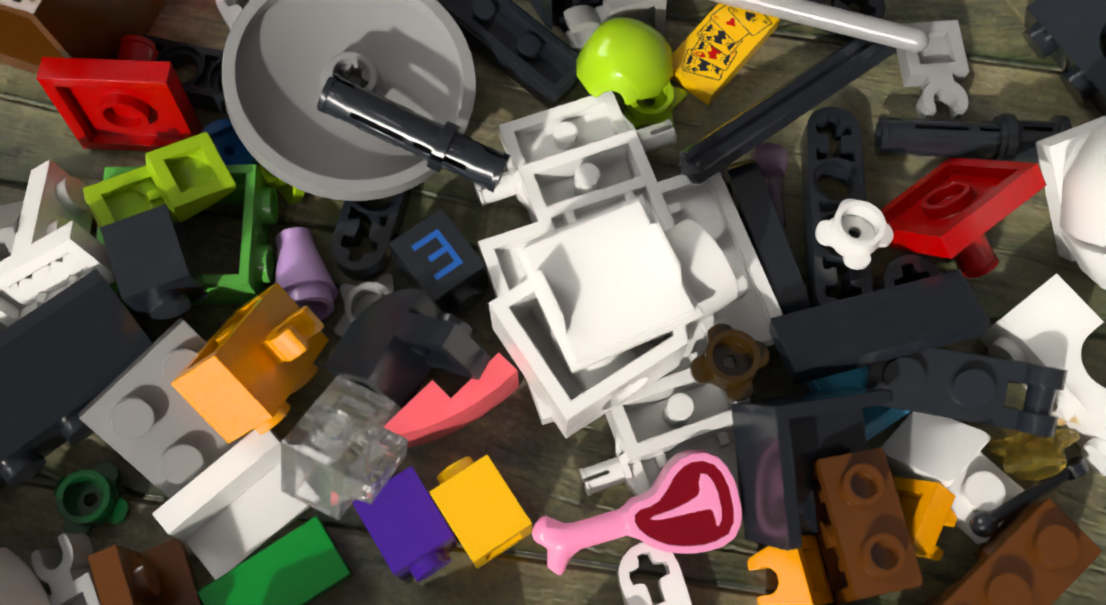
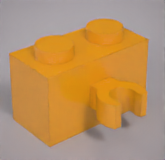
M275 283L236 309L172 381L171 385L228 444L253 429L259 434H264L277 425L291 409V405L286 401L288 396L302 388L317 373L318 367L313 362L329 341L321 331L325 325L307 305L300 308L278 283Z

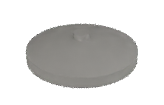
M250 0L241 10L231 27L222 59L223 93L230 121L239 139L258 163L274 176L299 190L334 200L368 201L400 194L426 181L437 172L427 167L428 161L364 132L341 119L318 111L317 104L320 94L328 78L332 77L333 73L339 74L356 85L409 108L430 120L443 125L450 121L460 126V133L465 134L476 95L475 67L471 51L462 31L448 11L437 0Z

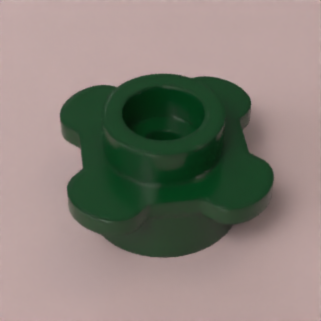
M100 462L94 466L93 470H79L58 480L54 487L53 495L57 510L65 519L63 523V531L65 533L84 532L88 536L93 528L106 523L119 525L126 520L130 512V504L127 500L121 498L117 485L120 471L115 465L109 462ZM95 494L97 502L93 506H88L86 503L88 496Z

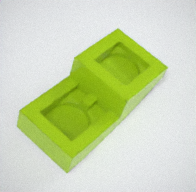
M206 131L145 153V166L83 188L84 199L100 228L163 204H167L179 221L183 222L235 191L236 184Z

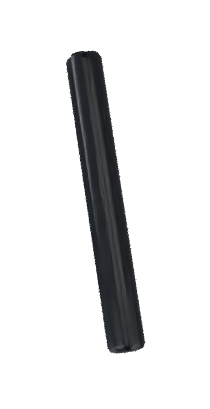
M854 38L682 150L679 154L680 163L678 164L681 175L687 176L692 184L703 183L896 52V48Z

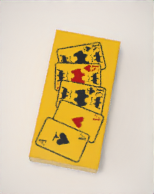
M718 3L674 51L673 76L671 79L709 106L777 29L780 18Z

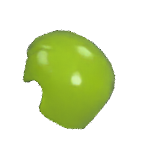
M617 17L601 23L587 40L577 58V77L589 94L593 97H599L607 91H614L622 95L626 105H631L638 99L643 100L657 97L673 76V54L666 38L650 25L634 18Z

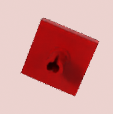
M126 35L122 37L116 60L42 57L36 79L83 149L150 152L202 133L203 127L172 63L157 61L159 52L155 49L156 45L150 39L139 35Z
M948 158L880 209L886 223L893 230V239L887 247L948 259L954 258L957 270L960 269L963 276L967 275L968 278H977L991 272L998 265L999 259L993 252L985 232L1047 185L1038 163Z

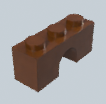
M1047 498L1026 506L1011 515L997 529V532L973 553L978 562L952 587L935 598L927 599L922 605H1052L1103 551L1051 499Z

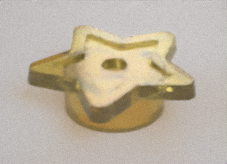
M1072 428L1056 430L1055 437L1019 432L1015 436L991 441L989 448L991 453L1004 457L1003 468L1005 473H1012L1014 476L1024 480H1040L1052 477L1066 467L1067 460L1064 449L1079 440L1080 436L1077 430Z

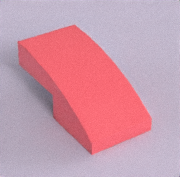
M498 353L488 362L479 380L471 378L452 398L432 380L383 427L391 440L400 449L422 445L443 438L481 418L519 388L518 370Z

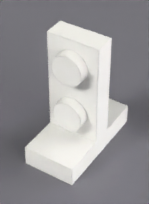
M51 159L31 170L11 256L0 261V322L7 327L95 269L100 272L108 284L116 281L106 246L90 234L93 215L84 199L83 188L87 186L80 179L67 174Z

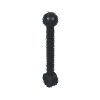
M1076 456L1067 459L1057 466L1058 470L993 511L974 513L970 519L971 530L981 538L993 536L997 532L1000 522L1062 483L1077 479L1088 473L1089 467L1084 458Z

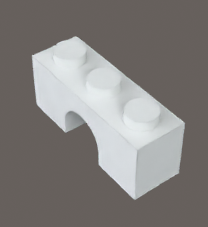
M1056 273L991 326L985 335L978 338L987 346L989 356L1068 370L1064 390H1056L1052 415L1058 416L1057 425L1061 426L1080 446L1081 455L1086 463L1094 471L1106 477V388L1096 383L1088 375L1081 358L1082 345L1085 339L1104 321ZM1021 383L1027 389L1028 384Z

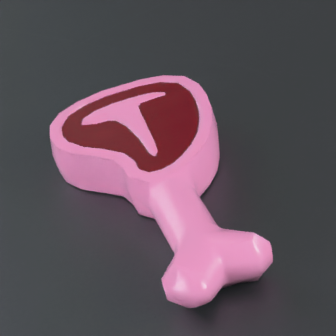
M691 449L675 454L665 463L652 487L641 495L629 498L621 508L573 523H563L548 516H541L532 529V537L535 542L547 548V567L557 575H562L569 560L579 550L625 536L639 539L651 547L672 553L693 554L721 548L735 539L741 526L742 508L737 484L723 461L717 455L703 449Z

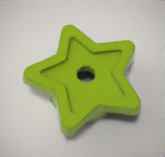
M670 81L657 97L649 98L654 101L652 106H646L644 104L645 99H638L635 103L626 105L622 95L613 91L616 100L626 109L624 116L634 125L636 130L647 125L651 126L663 122L666 119H670L673 128L672 110L687 97L685 89L673 87Z

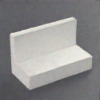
M254 429L152 514L168 535L181 539L188 544L216 580L254 556L326 493L271 429L264 434H259Z

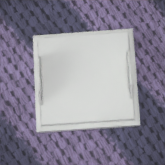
M642 194L514 247L572 374L699 320L704 316L681 272V265L659 222L655 221Z

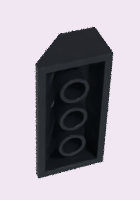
M97 269L0 332V489L7 484L9 486H16L32 478L45 466L46 460L44 458L67 441L71 444L77 443L93 434L94 431L79 419L78 413L153 344Z

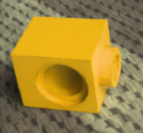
M485 455L476 462H473L472 458L468 456L451 464L437 476L436 479L440 485L429 492L477 569L532 533V522L488 455Z

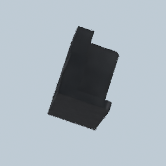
M842 387L731 403L744 536L746 540L789 551L801 548V535L818 532L811 464L818 459L867 450L863 408L892 404V389Z

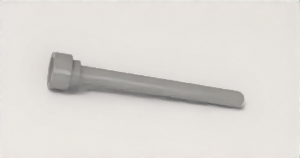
M709 0L914 53L923 51L929 43L927 32L921 28L808 0Z

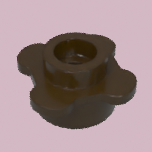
M716 324L707 332L708 345L702 356L694 358L690 365L691 376L699 384L711 383L725 390L727 397L732 401H744L753 393L752 380L757 370L765 367L769 361V350L763 342L755 341L743 331L733 330L727 324ZM724 358H734L736 366L733 368L726 367Z

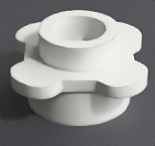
M845 199L840 203L836 214L831 220L819 222L815 230V236L821 245L831 246L837 253L842 255L844 264L847 267L860 270L869 265L871 254L878 247H887L891 243L893 230L886 223L882 212L873 204L856 199ZM849 230L858 233L860 237L854 238L850 236Z

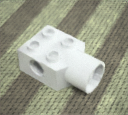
M686 219L664 232L681 265V272L704 315L703 318L573 374L528 279L489 302L493 330L565 438L573 435L677 368L688 344L686 331L737 299L738 285L727 258L710 234L695 221Z

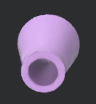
M292 227L281 231L275 238L277 247L275 283H278L300 308L307 305L319 320H323L334 311V300L337 298L338 290L314 243L313 234L304 227Z

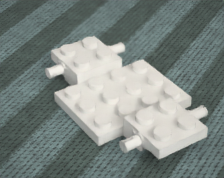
M607 91L599 97H585L498 125L499 137L506 154L511 155L507 165L508 172L503 173L494 193L474 183L479 202L484 207L486 204L516 195L518 201L528 210L532 224L478 241L479 251L486 265L496 298L528 279L514 250L515 246L641 194L655 221L659 222L663 232L686 219L693 220L702 226L724 253L738 285V297L736 300L686 331L688 344L677 368L605 413L615 439V457L579 469L582 483L585 482L584 488L587 495L591 496L593 493L625 482L626 487L635 496L641 495L652 487L665 463L675 454L685 450L703 449L717 455L729 468L737 484L739 498L741 499L731 403L736 402L727 397L725 390L711 383H697L691 376L690 365L694 358L702 356L708 345L706 335L712 326L722 323L727 324L733 330L743 331L755 341H761L768 347L775 344L769 332L770 320L773 317L783 315L720 171L701 184H692L688 177L684 175H678L657 182L645 153L677 143L674 127L672 128V122L670 119H666L663 122L636 130L634 125L622 114L613 91ZM732 357L724 358L726 367H735ZM527 381L542 425L553 422L554 420Z

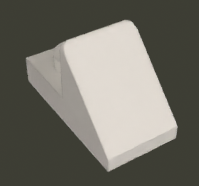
M912 411L880 447L885 451L889 467L900 477L939 482L956 495L951 507L957 516L955 525L977 544L988 541L990 537L981 538L973 533L970 527V519L974 513L979 511L991 512L1024 491L1022 487L980 452L991 437L982 430L951 418Z

